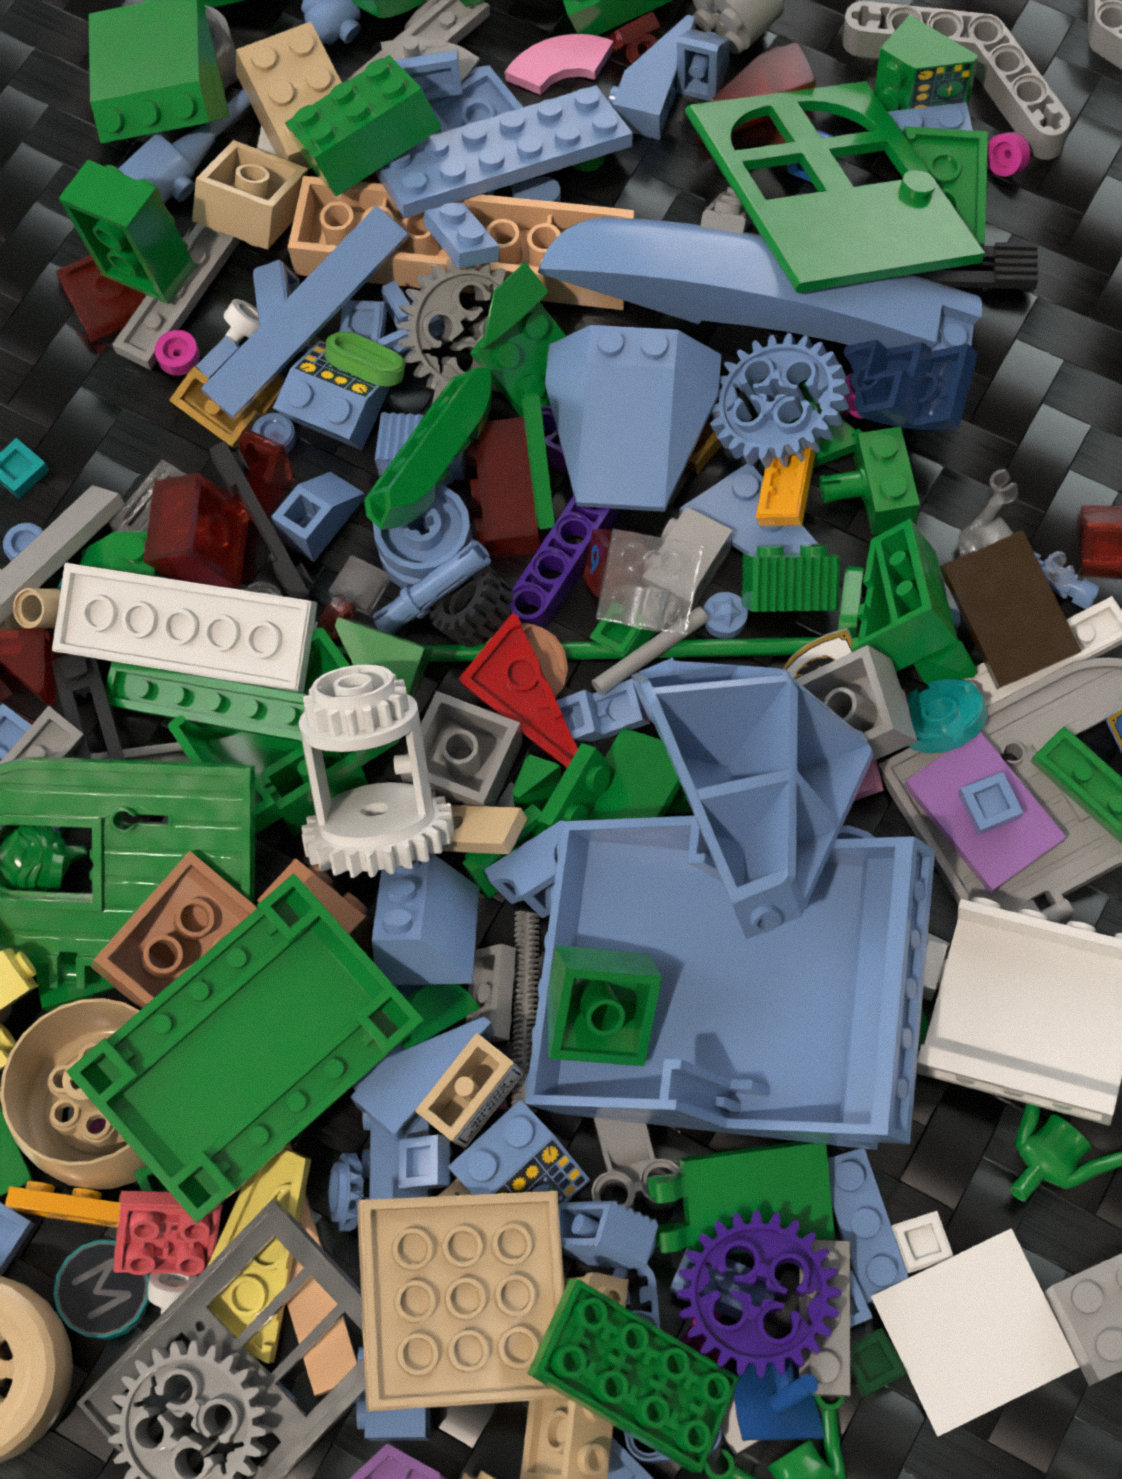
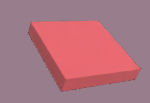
M121 1191L113 1272L131 1273L133 1275L179 1273L184 1276H194L201 1274L207 1268L216 1248L222 1204L202 1221L196 1223L170 1192Z

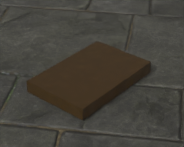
M1023 530L947 562L939 568L997 690L1082 652Z

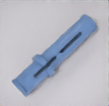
M473 540L421 581L414 585H406L401 589L400 595L394 601L374 613L373 619L376 620L374 623L378 630L394 635L416 617L423 618L430 612V607L455 590L475 573L490 565L491 559L488 558L489 553L481 543Z

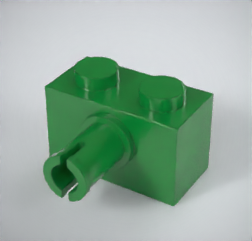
M901 426L857 434L854 453L857 471L819 476L820 494H824L822 495L824 504L856 497L862 498L872 535L884 533L908 519H911L916 524L920 503Z

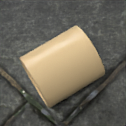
M25 588L16 595L13 603V613L16 621L24 628H55L61 589Z

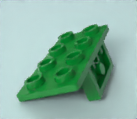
M624 728L620 730L605 758L597 748L581 743L537 821L547 830L561 820L585 821L663 817L679 790L681 783L660 739Z

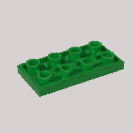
M578 1278L569 1279L527 1373L529 1376L677 1464L696 1473H701L740 1378L724 1367L720 1368L714 1361Z

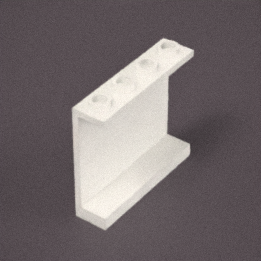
M975 897L972 899V902L960 899L958 921L925 1044H921L917 1058V1074L1110 1126L1122 1078V933H1117L1115 937L1095 933L1096 929L1086 923L1069 921L1066 925L1047 921L1048 917L1034 910L1021 909L1019 913L1000 909V905L997 902L986 898Z

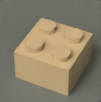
M233 140L196 178L192 221L207 226L215 232L228 234L246 241L252 246L268 250L294 221L303 176H307L308 168Z

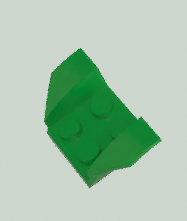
M523 262L493 291L485 335L470 353L481 368H490L492 382L520 417H524L521 398L523 393L539 392L541 406L551 407L545 386L549 345L566 337L540 303L549 291L526 262Z

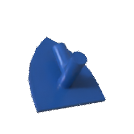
M790 1358L784 1361L785 1374L781 1377L776 1372L773 1364L766 1365L763 1379H758L755 1365L748 1364L745 1373L739 1378L734 1391L736 1416L742 1441L824 1439L825 1435L814 1397L811 1396L818 1389L816 1379L810 1374H804L799 1377V1368ZM737 1363L735 1366V1375H737Z

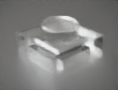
M351 555L329 589L331 598L340 597L342 603L369 616L391 580L389 573Z

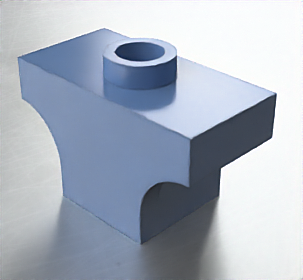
M562 820L485 869L490 883L511 904L525 900L542 919L549 915L551 911L550 895L555 881L558 859L557 844L561 836Z

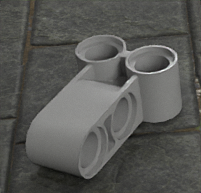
M594 1118L607 1172L601 1174L594 1181L592 1200L601 1201V1196L606 1189L619 1187L628 1194L627 1200L623 1205H625V1208H632L633 1212L636 1208V1201L643 1200L648 1207L656 1211H668L674 1208L681 1201V1198L673 1202L656 1203L655 1198L649 1197L647 1177L681 1173V1171L670 1160L655 1159L646 1124Z

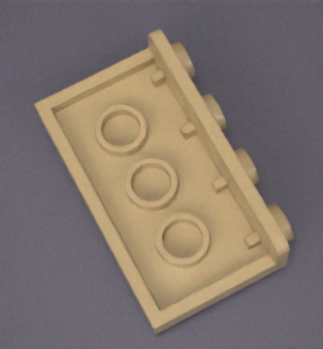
M587 1273L584 1277L563 1278L564 1290L569 1279L578 1278L626 1308L628 1279L601 1273ZM568 1398L529 1401L520 1479H608L613 1425Z

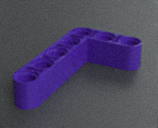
M541 406L543 428L553 432L549 436H544L547 463L568 475L551 407ZM573 496L510 592L513 595V602L508 603V606L511 608L510 615L514 613L518 616L521 623L533 624L546 630L591 561L593 546L600 547L623 509L601 508L594 510L589 507L577 506ZM571 536H580L584 538V540L578 544H569L565 542V540ZM549 570H556L562 573L556 579L542 577ZM526 605H534L540 608L532 615H525L519 612Z

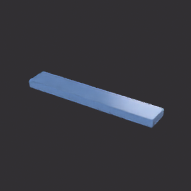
M376 205L201 388L202 392L231 419L235 420L408 239V233Z

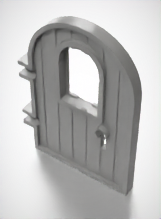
M1094 658L1070 664L987 707L988 716L986 724L980 732L1001 757L1007 753L1017 757V761L1008 760L1006 764L1066 836L1063 843L992 894L987 891L904 787L907 779L946 752L923 753L908 748L878 764L881 780L917 839L935 850L934 867L958 906L960 899L972 902V899L975 897L986 898L997 902L1000 905V909L1019 913L1021 909L1034 910L1048 917L1047 921L1064 924L1071 920L1074 910L1069 901L1063 897L1122 866V844L1030 762L1032 757L1063 726L1076 736L1105 721L1107 715L1122 707V659ZM1045 893V897L1051 906L1040 911L1032 899Z

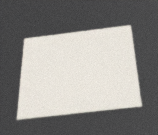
M1012 1228L871 1296L937 1437L1079 1367Z

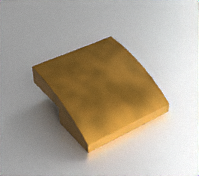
M194 366L169 401L235 449L252 434L253 425L261 416L272 413L275 410L273 407L285 380L277 375L235 420L231 419L202 392L201 388L209 378Z

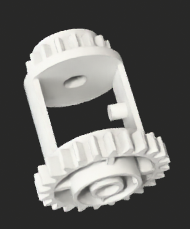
M377 665L347 666L320 676L315 680L312 688L309 689V695L303 697L305 712L299 719V728L316 814L308 816L306 818L307 825L302 826L305 856L309 857L311 865L318 864L320 871L332 868L333 875L337 876L348 870L351 878L356 877L362 871H368L369 877H374L378 870L384 869L387 873L394 874L395 867L398 866L412 869V861L414 860L430 861L428 853H442V845L451 843L450 836L455 835L451 804H446L444 796L436 797L435 791L431 790L418 706L415 699L407 694L404 680H397L396 674H393L385 667ZM406 735L409 754L395 755L394 769L396 774L412 773L414 785L395 782L376 783L353 788L330 798L322 750L335 752L365 750L388 744Z

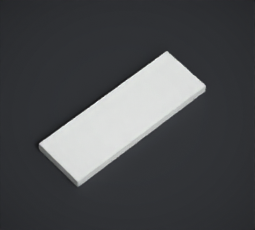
M65 563L52 651L294 692H304L317 602Z

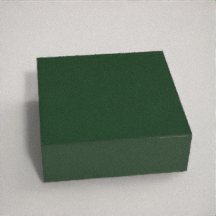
M882 1328L850 1345V1376L862 1398L907 1374L906 1369Z

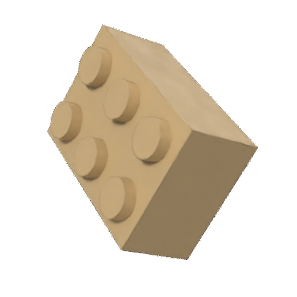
M308 22L236 49V74L276 156L311 169L286 127L285 122L294 117L299 109L312 105L330 93L333 87L342 82L312 22Z

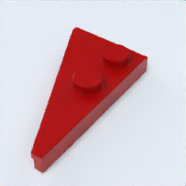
M512 613L458 678V682L497 714L520 722L522 734L567 769L578 747L542 672L538 659L531 648L518 616Z

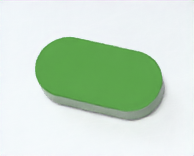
M337 332L327 338L325 358L331 365L378 386H394L403 380L405 361L397 352L352 332Z

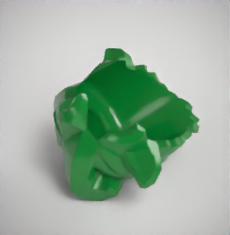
M10 825L0 837V886L18 891H56L61 888L69 865L86 856L87 850L84 846H66L64 838H61V832L54 830L52 826Z

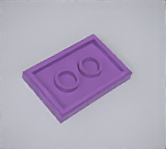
M981 732L962 747L947 751L904 783V787L990 894L1059 846L1066 839L1065 834ZM1004 772L1023 811V815L1018 820L977 835L959 798V790Z

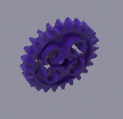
M754 1210L751 1224L746 1225L740 1215L734 1213L733 1228L727 1230L717 1220L714 1222L717 1238L712 1240L707 1235L700 1233L698 1240L704 1251L702 1253L692 1250L686 1252V1257L695 1265L694 1270H679V1277L691 1283L690 1288L677 1291L678 1299L691 1302L690 1307L679 1313L681 1320L695 1319L697 1323L687 1333L689 1339H695L704 1335L707 1340L702 1346L701 1354L705 1356L717 1349L720 1352L718 1358V1366L720 1368L726 1366L730 1359L737 1361V1376L742 1377L748 1364L755 1365L758 1379H763L766 1365L773 1364L780 1377L784 1376V1361L789 1358L798 1368H802L804 1361L800 1351L806 1349L810 1353L818 1355L821 1350L813 1339L815 1335L830 1338L833 1333L822 1322L823 1318L836 1319L840 1313L834 1307L827 1305V1300H833L841 1296L840 1289L829 1287L826 1283L837 1276V1268L822 1269L821 1263L828 1257L829 1250L822 1249L813 1252L811 1246L814 1243L816 1234L812 1232L800 1239L796 1236L799 1227V1221L794 1220L786 1230L780 1228V1213L778 1212L774 1213L769 1224H762L759 1210ZM737 1250L745 1251L752 1256L755 1264L748 1274L743 1276L735 1275L734 1285L754 1289L756 1282H763L766 1284V1293L786 1298L787 1288L781 1286L776 1281L774 1276L775 1270L784 1263H792L798 1266L802 1271L803 1281L796 1288L795 1294L801 1298L806 1296L807 1293L810 1295L815 1291L819 1292V1295L812 1298V1302L807 1305L808 1318L812 1322V1326H808L805 1319H802L797 1311L792 1312L789 1316L792 1324L791 1333L785 1338L774 1339L765 1332L763 1321L771 1313H782L784 1304L770 1299H763L761 1307L751 1304V1295L731 1290L730 1299L741 1306L743 1316L737 1324L732 1326H725L715 1319L713 1311L715 1306L722 1300L721 1293L716 1290L702 1297L698 1296L699 1293L706 1290L705 1287L711 1282L708 1275L710 1271L705 1264L709 1262L719 1276L725 1277L728 1275V1269L725 1264L728 1255Z

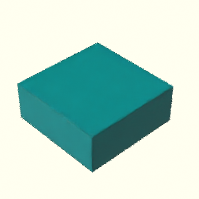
M17 438L0 452V483L18 499L49 471L46 463Z

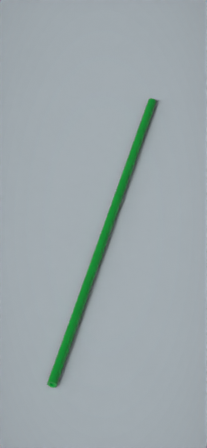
M819 637L681 640L656 658L794 655L805 644ZM595 641L559 642L566 653L567 660L624 659ZM486 643L479 646L473 644L472 647H465L460 644H432L424 646L433 649L429 662H469L476 658L486 646ZM336 646L347 662L353 664L345 647Z

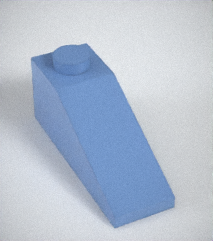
M685 16L624 71L619 87H612L608 101L632 133L660 140L677 93V41L683 33L690 29L695 30V16Z
M483 1016L383 1059L376 1068H373L353 1086L355 1092L351 1095V1099L356 1107L399 1143V1140L404 1139L422 1118V1116L415 1112L417 1107L473 1036L478 1033L485 1040L489 1041L495 1034L491 1022Z

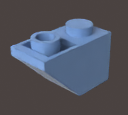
M328 472L298 484L272 515L271 519L280 541L314 562L366 496L365 493L332 472Z

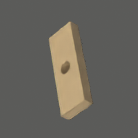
M451 805L455 835L450 836V844L442 845V851L509 855L516 844L527 817L521 808Z

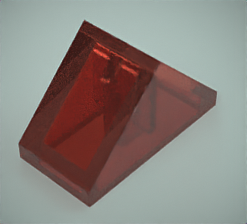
M246 428L242 430L238 449L250 469V474L246 473L244 476L266 516H268L292 477L293 470L284 445ZM227 488L223 508L253 521L239 494L232 496Z
M45 628L0 631V664L50 707L55 702L56 681L50 662L56 659V652L52 651L53 638Z

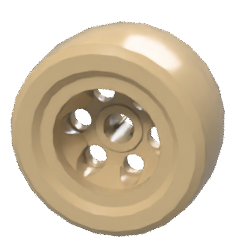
M105 998L81 999L50 1011L40 1017L22 1034L10 1052L2 1073L0 1091L2 1110L6 1124L16 1144L39 1169L71 1186L89 1190L117 1188L137 1181L134 1171L147 1166L66 1072L102 1039H108L140 1011L124 1002ZM65 1107H73V1117L69 1121L62 1122L63 1109ZM98 1118L105 1119L106 1125L103 1131L98 1134H91L89 1130L91 1123Z
M0 1276V1347L4 1341H7L13 1358L8 1360L6 1355L0 1350V1387L4 1385L7 1378L12 1379V1385L7 1397L3 1398L0 1395V1463L24 1453L46 1434L63 1409L70 1391L73 1372L71 1343L62 1320L50 1304L30 1287Z

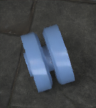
M441 484L435 487V501L414 521L397 528L381 530L373 523L374 537L381 564L390 580L401 588L421 581L430 572L449 558H452L473 541L466 506L459 495Z

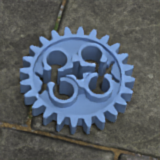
M788 333L783 343L778 344L774 335H770L767 347L762 348L755 340L752 345L753 353L748 355L742 350L737 351L740 359L737 365L731 362L724 363L729 374L728 376H720L719 388L721 390L718 392L717 401L710 413L713 419L710 423L711 427L718 436L717 438L725 449L729 448L736 459L744 456L750 466L760 458L765 468L770 467L774 458H778L782 466L787 467L789 455L793 454L802 462L805 456L804 449L807 447L818 453L820 447L817 440L820 437L827 440L834 438L829 426L843 425L844 422L838 411L848 410L849 405L844 396L850 393L845 381L847 377L841 364L838 363L832 351L827 353L822 342L812 346L808 336L804 335L796 344L792 334ZM808 379L805 385L813 400L820 404L821 414L816 409L813 410L811 404L805 400L798 384L803 380ZM737 387L741 392L744 391L759 414L751 422H749L752 419L750 412L742 399L737 397ZM799 418L798 421L789 424L792 420Z

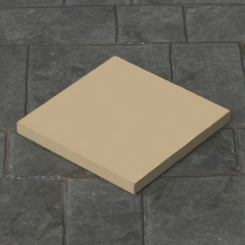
M557 1191L359 1200L357 1202L366 1412L566 1398L527 1374L564 1292Z

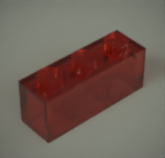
M524 418L486 422L478 440H471V443L466 448L469 467L477 466L478 479H470L473 505L482 506L483 517L475 518L477 541L481 544H486L489 559L534 554L540 548Z

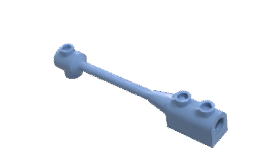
M304 0L302 3L301 11L305 13V22H312L322 43L331 46L340 38L345 44H349L360 32L361 25L357 21L361 18L359 8L352 3V0ZM244 89L227 104L230 117L206 123L204 126L196 128L172 144L157 132L119 170L124 175L138 181L146 179L153 183L162 194L161 199L164 204L172 196L179 202L185 200L195 187V183L191 180L195 175L194 171L214 144L215 138L251 105Z

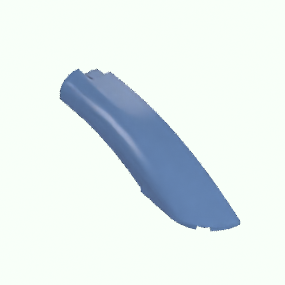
M601 217L585 220L566 229L551 243L538 269L539 274L697 324L701 321L746 325L791 332L846 345L878 340L886 349L923 342L931 351L965 344L971 346L974 325L982 318V301L979 296L913 274L796 293L760 234L749 232L741 234L679 222L618 217Z

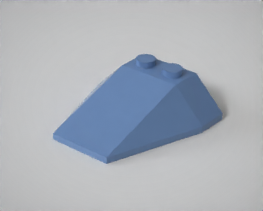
M589 325L549 345L545 386L577 506L665 512L717 401L721 354L679 330Z

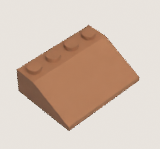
M189 851L93 960L91 968L142 1009L255 911L257 907Z

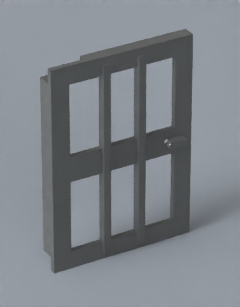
M277 1199L271 1200L76 1404L108 1439L112 1435L120 1433V1425L107 1421L108 1416L122 1412V1408L112 1400V1396L118 1393H125L128 1390L121 1380L123 1375L135 1374L140 1376L136 1369L135 1361L147 1358L153 1363L152 1350L162 1346L167 1349L182 1332L190 1341L202 1339L205 1346V1354L212 1345L220 1343L223 1345L222 1360L230 1354L238 1353L240 1354V1359L236 1370L242 1371L251 1367L255 1369L247 1383L250 1388L264 1385L266 1389L255 1400L257 1405L271 1406V1411L259 1416V1418L265 1425L272 1428L273 1434L281 1441L276 1449L257 1467L259 1469L258 1472L247 1479H283L366 1393L364 1357L308 1415L278 1384L345 1313L363 1331L361 1289ZM276 1237L304 1268L251 1324L236 1337L208 1305ZM313 1277L338 1305L269 1374L245 1346L301 1287ZM192 1385L179 1398L188 1401L192 1395ZM232 1415L220 1426L221 1432L209 1438L214 1442L212 1446L201 1451L197 1450L188 1459L187 1463L192 1471L221 1443L219 1436L225 1434L231 1428ZM157 1420L148 1430L149 1437L153 1441L164 1431L162 1424ZM112 1444L119 1453L124 1451L122 1444Z

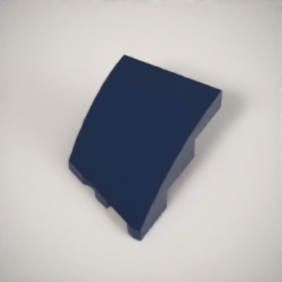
M878 340L845 346L844 355L850 362L853 374L849 378L852 388L856 391L854 399L856 409L862 418L908 429L949 430L960 428L978 355L969 344L931 351L923 342L886 349Z

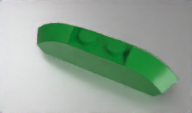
M476 367L450 379L364 499L366 516L381 530L397 528L414 521L426 512L435 501V487L441 484L450 472L447 468L450 462L466 450L471 443L470 438L478 440L487 422L491 407L492 376L490 368Z

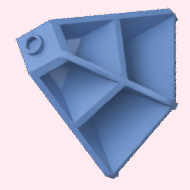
M671 658L631 675L646 715L654 723L686 794L745 938L749 939L758 934L770 932L782 924L802 917L874 757L863 732L854 729L793 679L788 670L780 668L674 661Z

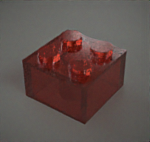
M197 472L155 481L143 562L173 580L240 589L249 512L246 506Z

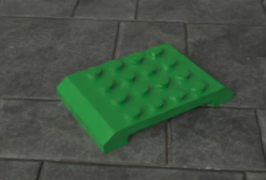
M295 873L258 903V908L114 1034L108 1039H102L66 1071L196 1223L202 1221L425 1021Z

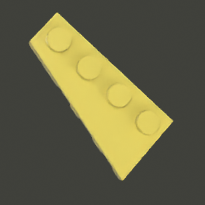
M285 1147L243 1184L208 1266L271 1200L277 1199L300 1224L311 1163L310 1158ZM274 1237L208 1305L209 1308L238 1337L289 1284L294 1256ZM285 1305L245 1346L254 1357L268 1364L275 1362Z

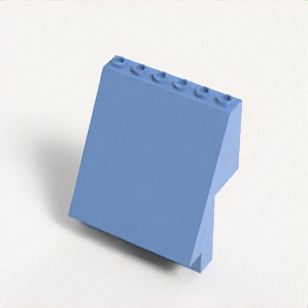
M695 816L562 821L561 836L557 844L558 859L555 881L550 895L552 904L549 926L544 939L545 956L543 971L538 984L539 1001L536 1023L532 1030L533 1045L530 1068L525 1081L526 1105L556 1114L877 1150L878 1143L910 1144L935 850L914 836L836 839L802 917L782 924L770 932L761 933L746 939ZM555 945L650 954L662 979L645 1066L549 1059L547 989Z

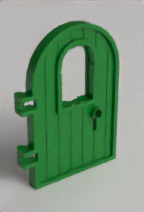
M27 757L0 764V827L6 825L92 828V850H90V859L94 864L93 869L90 871L92 894L18 891L0 886V951L12 948L15 954L19 951L23 952L33 964H49V988H58L63 983H76V989H86L93 981L94 969L91 968L93 960L189 851L255 905V765ZM125 811L131 816L138 814L168 816V823L142 822L143 820H140L135 824H128L124 821L122 812ZM64 952L78 953L76 965L64 964Z

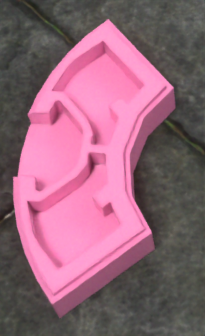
M587 34L562 35L541 41L515 58L505 70V79L539 95L551 84L564 78L581 76L595 80L613 52L614 42L604 37Z

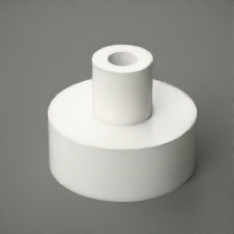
M234 299L224 313L225 320L231 326L226 336L231 337L237 344H240L245 336L250 338L259 328L258 311L251 304Z
M151 1273L148 1283V1299L152 1304L161 1307L162 1314L198 1276H184L179 1273Z

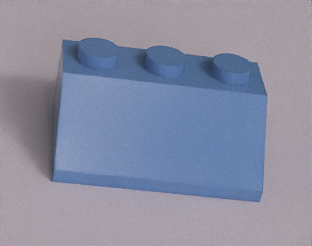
M428 853L430 860L428 862L412 861V869L398 866L395 867L394 874L387 873L385 869L381 870L372 935L375 965L393 985L473 984L480 899L479 886L433 853Z

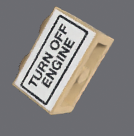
M476 1033L420 1103L415 1112L449 1140L465 1149L520 1080L525 1071Z

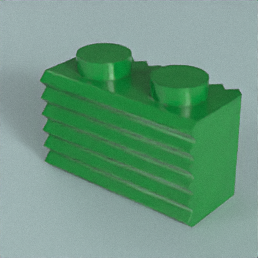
M802 544L798 553H784V546L757 545V553L743 554L741 603L744 608L753 612L838 610L840 556L827 552V545Z

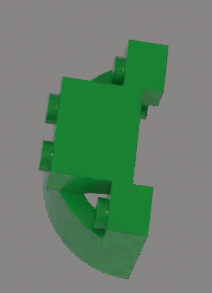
M323 628L313 631L304 692L295 693L309 695V689L312 688L313 683L320 676L330 671L350 666ZM182 714L168 723L169 730L191 763L255 765V835L281 818L292 836L296 837L302 833V826L307 825L306 818L316 815L303 744L301 742L195 724L185 719ZM399 739L365 750L348 752L322 750L330 798L350 789L369 785L361 766L399 743Z

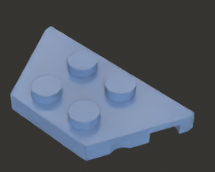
M490 66L475 67L468 78L461 83L463 94L439 98L429 103L441 126L439 133L523 108ZM496 190L486 192L485 194L493 195Z

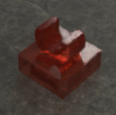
M652 11L617 29L608 37L614 42L615 51L627 45V58L633 64L641 57L637 50L639 43L645 44L649 50L658 41L650 33L660 27Z

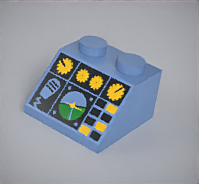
M319 340L290 368L273 408L294 423L363 450L390 386L374 385L331 365L325 358L326 343Z
M521 1099L448 1166L453 1177L458 1179L472 1195L557 1191L558 1204L568 1202L590 1182V1179L558 1139Z

